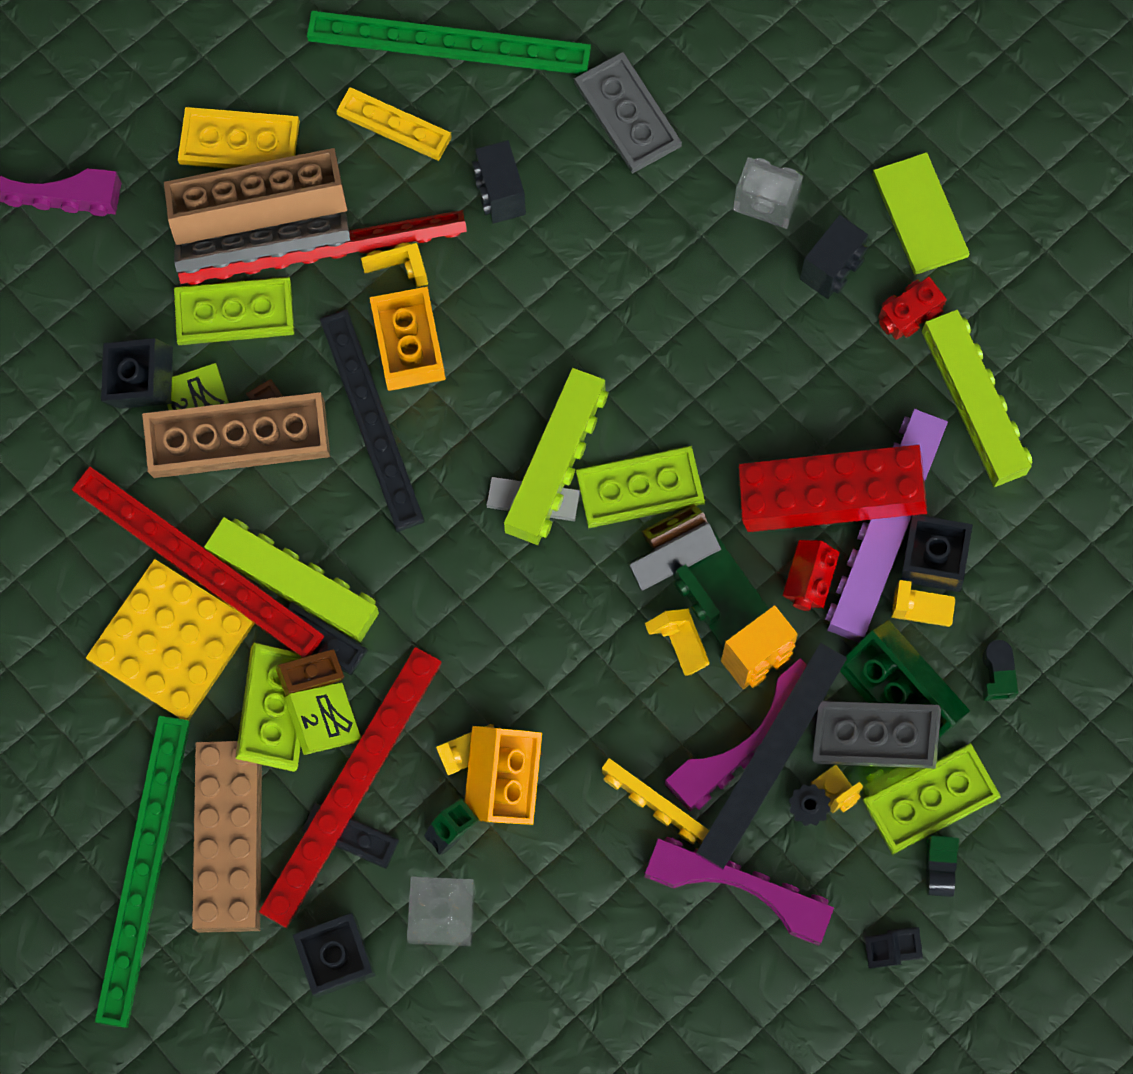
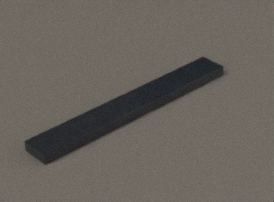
M347 309L320 318L396 531L399 532L425 523Z
M822 643L819 644L696 852L698 856L718 868L724 869L846 662L847 658Z

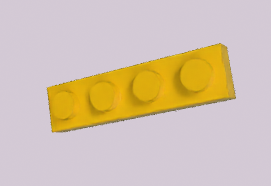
M349 87L337 109L338 116L437 161L442 157L452 138L451 132Z
M610 758L602 767V774L605 775L603 780L616 790L620 787L630 793L628 798L641 808L647 805L654 810L653 816L666 826L672 823L679 828L680 832L678 834L689 843L694 844L697 841L699 844H702L709 832L706 827Z

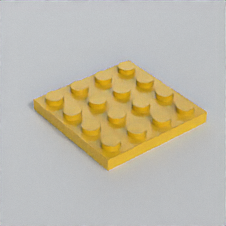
M154 559L88 653L86 659L177 718L190 720L255 623Z

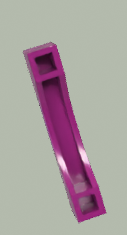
M89 168L67 179L44 184L23 183L0 176V202L13 207H20L23 204L32 205L40 210H49L51 207L60 208L68 213L87 211L96 216L116 215L122 183L116 171Z
M801 658L778 678L770 711L763 723L748 739L723 754L704 759L687 760L665 780V786L689 812L695 807L701 810L712 799L709 794L717 787L721 790L724 789L735 778L732 773L740 766L743 769L747 768L754 753L757 751L807 666Z
M666 837L665 841L658 839L646 869L645 878L670 888L701 882L723 883L740 888L756 896L769 906L782 921L790 935L817 946L822 943L834 907L828 905L829 900L815 894H811L810 898L799 894V888L787 883H782L781 886L769 882V876L753 871L752 875L740 871L741 866L732 861H728L722 870L696 854L697 848L692 852L682 848L683 843L673 838Z

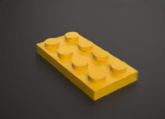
M185 107L178 162L181 165L231 169L295 156L300 123L299 117Z

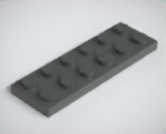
M345 211L334 215H325L278 226L255 229L249 232L225 235L219 238L215 237L180 245L175 244L174 263L176 272L195 273L201 268L210 266L222 268L237 261L249 263L264 256L281 257L291 251L309 252L316 247L324 245L330 247L340 246L346 241H350L347 214Z

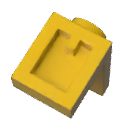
M401 243L395 246L394 249L384 252L381 250L372 251L366 257L361 258L364 273L404 263L408 278H414L417 287L428 285L417 243Z
M899 580L895 588L891 618L946 627L952 625L955 597L911 590L912 582Z
M689 609L665 611L645 623L648 634L662 633L663 637H670L685 676L692 675L709 665L708 657Z
M489 724V725L485 726V727L494 728V726H493L492 724ZM472 732L436 747L448 776L468 767Z
M834 765L811 782V785L815 784L818 789H825V796L830 798L828 805L832 813L838 809L844 813L861 798L859 792L862 790L863 785L858 782L852 786L837 765Z

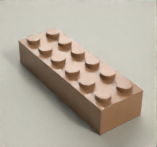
M335 148L164 182L168 221L176 245L215 237L219 238L225 235L249 232L255 229L347 211Z
M321 392L142 414L148 473L153 478L330 457L325 402Z
M238 741L196 742L192 929L198 933L260 931L262 765L235 759Z

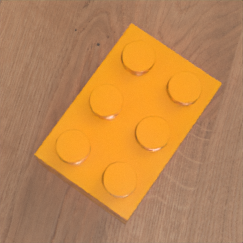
M428 287L370 297L388 391L446 380Z
M774 605L725 642L721 662L742 689L749 685L754 688L767 678L766 674L771 668L774 667L778 670L791 660L790 656L793 654L792 650L796 647L795 641L798 633Z

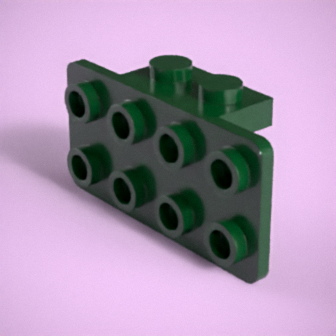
M713 530L721 550L689 567L686 564L683 565L672 576L676 580L674 585L683 597L687 596L692 603L691 609L700 622L704 620L724 649L725 642L768 611L769 608Z

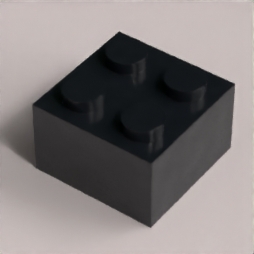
M509 140L475 149L476 160L471 161L474 171L473 177L477 190L480 189L484 214H490L493 224L526 215L525 192Z
M839 215L805 257L800 280L826 299H829L834 292L839 294L848 281L846 277L851 270L856 272L865 260L863 256L868 249L866 246L868 234Z
M156 338L103 343L101 401L119 409L171 404L173 347Z
M912 515L901 580L912 582L911 584L961 592L973 524Z
M353 913L293 934L312 995L316 998L376 976L357 919Z

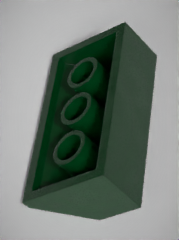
M889 620L873 629L846 656L847 660L840 670L868 703L939 705L941 707L939 739L970 712L968 707Z

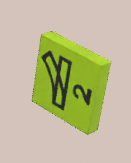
M216 363L172 377L171 404H167L169 410L229 403Z
M343 683L291 693L285 697L304 755L357 743L361 739Z

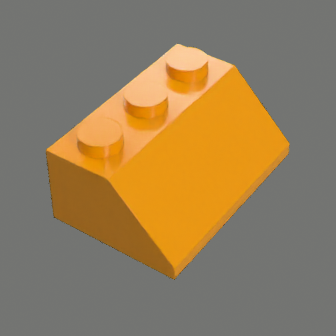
M472 726L465 803L479 821L533 825L542 742L541 732Z

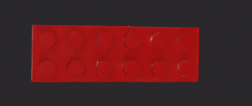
M920 445L739 464L742 521L747 532L927 514L923 458Z

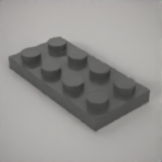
M624 52L574 78V84L632 174L682 146V141Z
M822 701L818 707L813 761L816 764L936 769L941 707L939 705Z

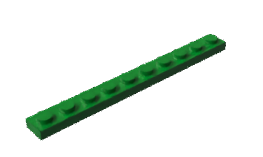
M311 11L307 33L309 42L580 75L588 71L591 44Z
M164 716L158 717L95 1023L128 1028L191 724L189 720Z

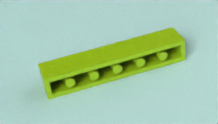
M955 310L926 321L922 334L993 486L997 487L1027 475L1032 467V457L1026 447L1023 448L1020 443L1018 426L1014 421H1010L1006 413L1008 408L1004 397L996 392L993 373L990 369L985 368L981 360L983 359V353L979 344L973 343L968 320L965 317L962 318L959 311Z
M572 368L505 519V533L535 545H539L542 537L547 538L552 527V521L549 520L553 510L558 512L563 502L564 495L560 494L564 485H570L575 473V469L572 468L576 459L580 460L586 448V443L583 442L586 434H592L598 419L595 417L598 407H604L609 392L605 391L604 379Z
M223 517L204 546L208 552L232 569L290 603L293 602L331 627L361 643L379 614L377 606L374 605L376 601L362 592L359 596L349 590L350 586L346 582L336 577L334 580L324 576L325 571L313 563H309L308 566L298 561L300 557L287 548H284L283 551L273 546L274 541L264 534L259 533L258 536H255L248 531L249 527L240 520L234 518L231 522Z

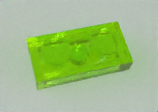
M894 767L886 772L882 768L866 776L868 782L863 784L862 790L866 797L873 796L922 768Z

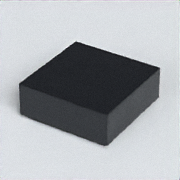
M919 927L887 931V934L898 933L901 961L923 959Z
M898 933L865 937L868 968L874 969L902 965Z

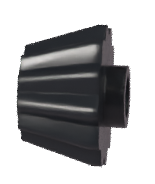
M803 784L801 789L793 791V797L789 799L791 804L789 812L794 814L795 821H801L804 826L809 824L817 826L819 821L826 820V814L831 811L828 805L830 798L825 796V789H818L815 784L811 786ZM806 800H813L816 804L815 809L807 810L804 802Z

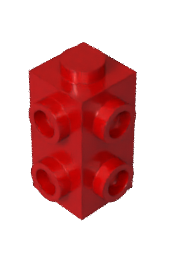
M930 277L923 281L919 279L913 281L906 287L905 293L899 297L893 295L882 303L879 324L883 331L888 335L891 334L895 340L903 335L906 338L910 337L919 330L921 323L927 319L929 321L937 318L944 312L942 309L947 299Z
M799 540L782 596L792 601L793 607L800 610L810 611L811 607L824 608L840 552L823 541Z

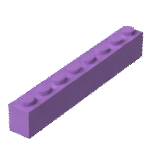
M914 409L911 418L905 416L899 433L904 434L901 444L894 443L893 447L920 445L925 481L948 421ZM911 516L872 519L869 524L863 522L857 539L862 540L859 551L852 550L847 566L852 567L848 578L842 576L836 593L841 594L837 605L831 603L825 619L830 621L827 631L858 643L864 639Z

